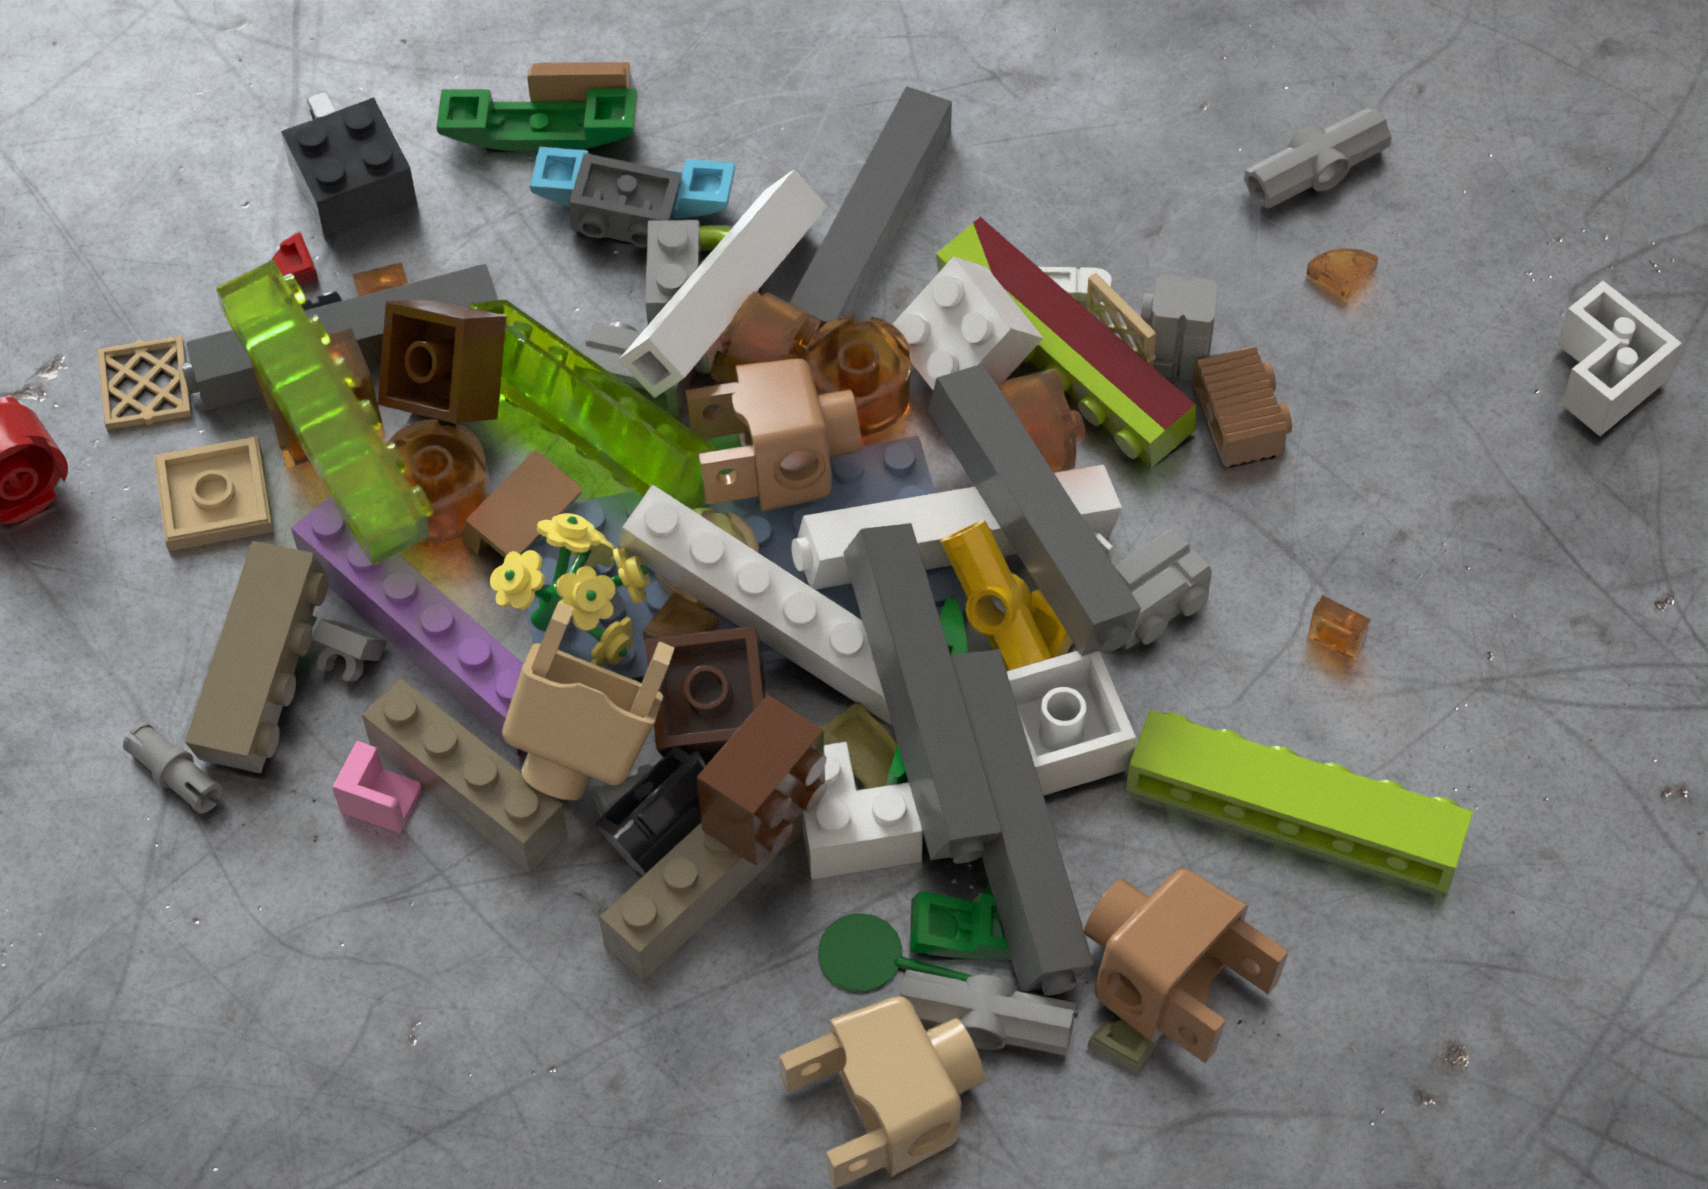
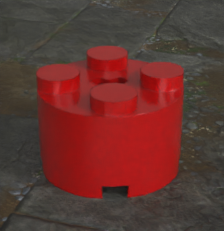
M14 397L0 398V521L2 524H11L26 520L50 505L56 497L53 489L60 477L65 483L68 474V463L36 413L27 406L20 404Z

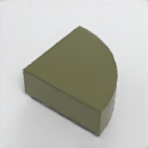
M1120 1019L1114 1022L1109 1021L1100 1026L1089 1038L1088 1048L1138 1075L1161 1036L1154 1043H1151L1127 1022Z

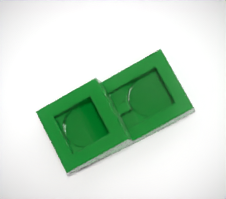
M919 891L912 898L911 952L963 959L1012 960L993 895L981 892L973 901Z

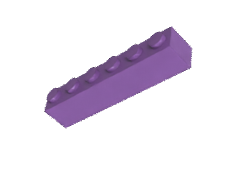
M332 495L291 527L297 550L315 554L328 576V587L514 753L519 755L523 751L506 743L502 735L503 725L523 663Z

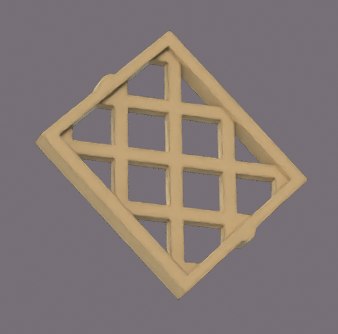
M1097 273L1089 276L1087 299L1085 300L1086 309L1096 318L1098 315L1100 321L1113 333H1118L1121 340L1153 367L1154 360H1156V332ZM1098 294H1099V296H1100L1102 302H1099V300H1098ZM1104 311L1108 312L1113 324L1109 323ZM1117 313H1120L1126 326H1122ZM1127 335H1131L1137 348H1133ZM1140 336L1144 338V345L1141 341Z
M182 336L145 342L139 340L132 344L97 349L106 430L141 424L152 425L154 422L192 416L190 395L181 364L186 363ZM170 348L160 360L148 353L149 351ZM135 354L124 366L112 359L117 356ZM176 354L179 371L167 365ZM141 359L154 365L144 377L132 371ZM107 365L118 371L109 382ZM161 370L174 377L164 389L151 382ZM125 376L138 383L127 395L115 388ZM179 384H181L182 400L171 394ZM144 388L157 394L147 407L135 400ZM110 394L121 400L112 411ZM164 400L177 406L175 409L154 411ZM128 405L141 412L138 415L118 417Z

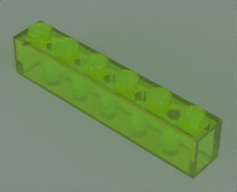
M271 260L216 287L224 317L370 564L374 566L430 537L427 516L433 514L426 495L419 485H415L412 488L408 485L402 475L403 472L407 471V468L399 450L393 442L384 445L376 431L381 428V424L372 405L367 399L359 402L352 392L351 388L356 385L353 375L342 357L335 360L331 357L325 347L330 344V339L317 315L308 318L301 307V304L305 303V298L294 276L289 274L283 277L274 260Z
M508 300L470 303L469 308L507 316L500 393L505 396L507 403L516 408L524 409L540 421V426L544 430L561 436L575 446V451L580 456L595 461L612 473L611 477L617 483L633 488L642 496H645L650 487L654 485L690 509L703 506L705 496L699 454L720 451L718 448Z

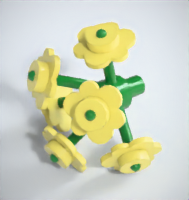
M563 513L554 516L552 520L539 521L537 524L538 533L547 537L546 541L550 545L560 547L553 583L546 589L542 587L545 582V576L540 572L542 557L539 553L533 550H528L522 555L515 551L510 552L505 557L504 564L497 567L490 577L491 588L497 591L495 598L497 604L502 607L512 605L516 609L523 610L531 605L536 596L539 598V607L530 615V620L535 628L542 631L547 630L559 601L575 607L570 618L579 630L588 632L599 641L591 651L593 659L590 663L602 668L606 663L618 664L632 647L634 629L631 626L633 621L629 617H625L620 623L618 621L613 622L605 631L597 624L599 619L605 620L612 616L614 609L609 600L613 598L615 588L622 585L627 587L629 595L636 605L647 600L644 587L650 585L647 566L644 565L639 556L631 557L626 548L621 549L618 547L615 549L614 545L607 541L601 532L594 529L593 524L581 516ZM572 554L575 556V559L567 573L570 556ZM615 559L619 568L618 575L611 578L606 575L596 576V572L592 567H597L598 564L604 567H611Z

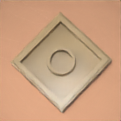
M258 436L154 455L164 537L168 551L274 532Z

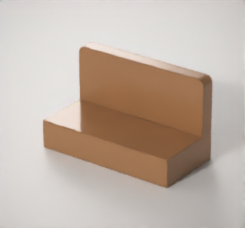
M630 62L532 63V68H529L527 73L530 101H586L588 89H630Z
M535 449L465 520L462 542L478 555L488 544L503 557H506L507 554L513 551L522 555L542 536L537 531L538 522L552 520L554 516L563 514L580 497L582 488Z

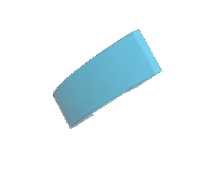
M539 147L530 183L531 192L545 199L570 207L569 202L584 153L589 154L588 151ZM686 159L683 171L670 170L682 173L672 219L697 217L727 209L736 170L735 163Z

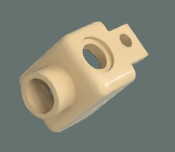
M559 601L541 644L534 643L522 666L503 725L502 735L505 742L509 745L528 752L521 769V775L529 785L552 797L577 800L584 796L591 778L616 786L623 783L628 777L655 723L663 699V695L658 690L668 669L674 647L658 642L642 683L558 650L575 608Z
M902 996L891 997L830 1019L829 1034L779 1055L780 1078L787 1093L838 1072L868 1132L861 1137L826 1152L827 1175L834 1189L883 1167L893 1177L952 1146L959 1138L961 1100L958 1094L985 1082L984 1070L977 1049L961 1021L955 1018L925 1031L913 1005L907 998Z

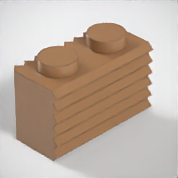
M1252 346L1195 359L1192 384L1223 466L1230 467L1232 464L1239 465L1243 461L1249 463L1253 459L1258 461L1263 457L1268 459L1272 455H1281L1284 451L1286 435L1292 432L1291 414L1286 403H1277V397L1274 396L1276 389L1274 370L1269 361L1261 362L1257 347Z

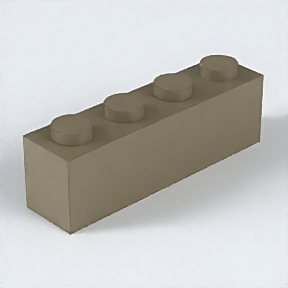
M252 540L185 740L186 745L199 760L261 773L266 757L271 758L274 755L279 741V727L277 723L283 706H289L295 693L296 677L294 671L299 655H306L311 644L312 626L310 621L315 606L323 604L328 590V576L314 553Z
M401 677L362 713L369 743L371 746L377 747L378 753L408 777L419 781L423 789L528 873H531L568 836L563 805L560 802L529 785L518 769Z
M802 813L792 824V833L782 849L775 854L769 851L757 867L702 831V823H700L599 916L604 946L639 978L645 981L803 833Z

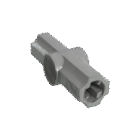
M1366 108L1324 130L1319 125H1311L1304 128L1290 140L1285 150L1245 170L1244 182L1249 190L1250 198L1259 208L1264 206L1269 209L1310 187L1317 191H1325L1332 188L1345 177L1351 166L1390 147L1392 135L1388 129L1387 121L1377 108L1374 110Z
M905 971L898 996L905 997L911 1002L923 1027L932 1029L957 1018L965 1026L975 1047L978 1049L998 1050L1003 1048L1005 1044L1066 1056L1073 1027L1076 1003L1017 992L1015 986L1010 982L991 975H973L968 977L967 981L917 971Z

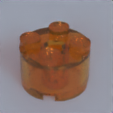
M759 288V293L753 291L740 306L724 334L730 338L726 348L727 354L717 350L711 367V378L721 384L737 382L735 366L795 358L803 359L811 366L818 352V346L814 345L813 342L819 334L822 322L812 314L763 288Z
M854 315L834 319L822 326L814 334L809 345L806 361L811 367L817 394L852 390L859 420L861 441L868 438L871 434L881 432L894 425L903 416L910 404L911 359L909 345L904 335L894 325L883 319L871 317V322L854 321Z
M1055 369L996 383L1052 471L1057 473L1073 470L1076 465L1077 442L1084 440L1085 427L1079 412L1076 410L1070 411L1064 396L1063 383L1059 373Z
M422 420L405 426L390 438L385 446L386 452L382 462L379 463V476L389 516L398 529L414 538L421 546L434 547L441 542L458 539L463 536L465 520L492 494L482 444L472 431L459 424H456L455 428L440 425L439 420Z

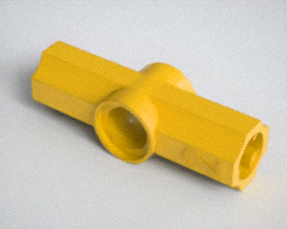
M986 520L968 525L941 540L940 542L968 597L966 603L968 621L975 630L987 636L993 650L1000 649L1006 672L1051 659L1052 656L1029 610L1031 604L1029 587L1023 579L1011 573ZM992 596L1001 600L1006 612H1002L994 605Z

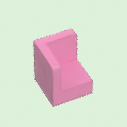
M356 741L332 786L341 813L399 834L403 830L422 793L419 781L383 769L377 747L360 741Z

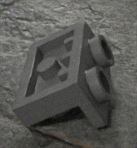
M584 153L569 202L571 229L581 232L588 237H607L627 241L641 248H647L648 221L672 220L682 173Z

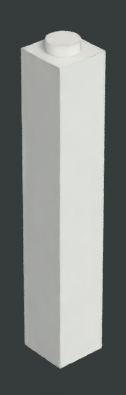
M795 169L760 195L619 358V361L654 398L686 377L828 207Z
M1104 464L1054 473L1092 532L1095 531L1097 534L1100 533L1104 538H1109L1122 506ZM975 486L804 515L798 537L792 541V557L795 567L798 571L804 570L809 586L815 590L852 583L843 552L862 528L912 523L925 570L951 566L952 564L940 541L978 521L986 520L1003 556L1017 554Z

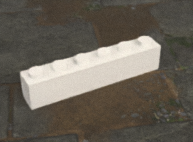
M654 485L650 487L622 527L618 547L621 549L626 548L631 557L639 556L645 566L741 628L755 626L762 642L892 725L865 627L861 619Z

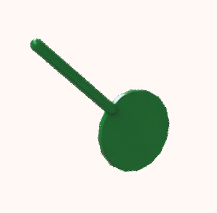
M854 913L837 919L826 928L819 941L818 960L823 974L833 985L848 992L867 993L881 989L894 979L899 968L967 981L968 977L973 976L902 957L903 947L898 933L887 921L872 914Z

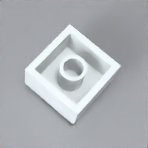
M954 256L887 330L932 390L934 389L937 377L982 363L999 387L1043 339V336L987 267Z
M1075 651L1007 671L1043 795L1129 770V764L1135 749L1136 736L1100 651L1081 656L1079 651Z

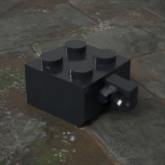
M325 91L307 98V102L310 107L309 111L312 120L281 131L291 171L324 239L334 237L418 205L411 168L374 97L336 111Z

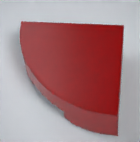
M301 232L282 241L279 245L280 249L265 269L270 295L318 280L316 268Z

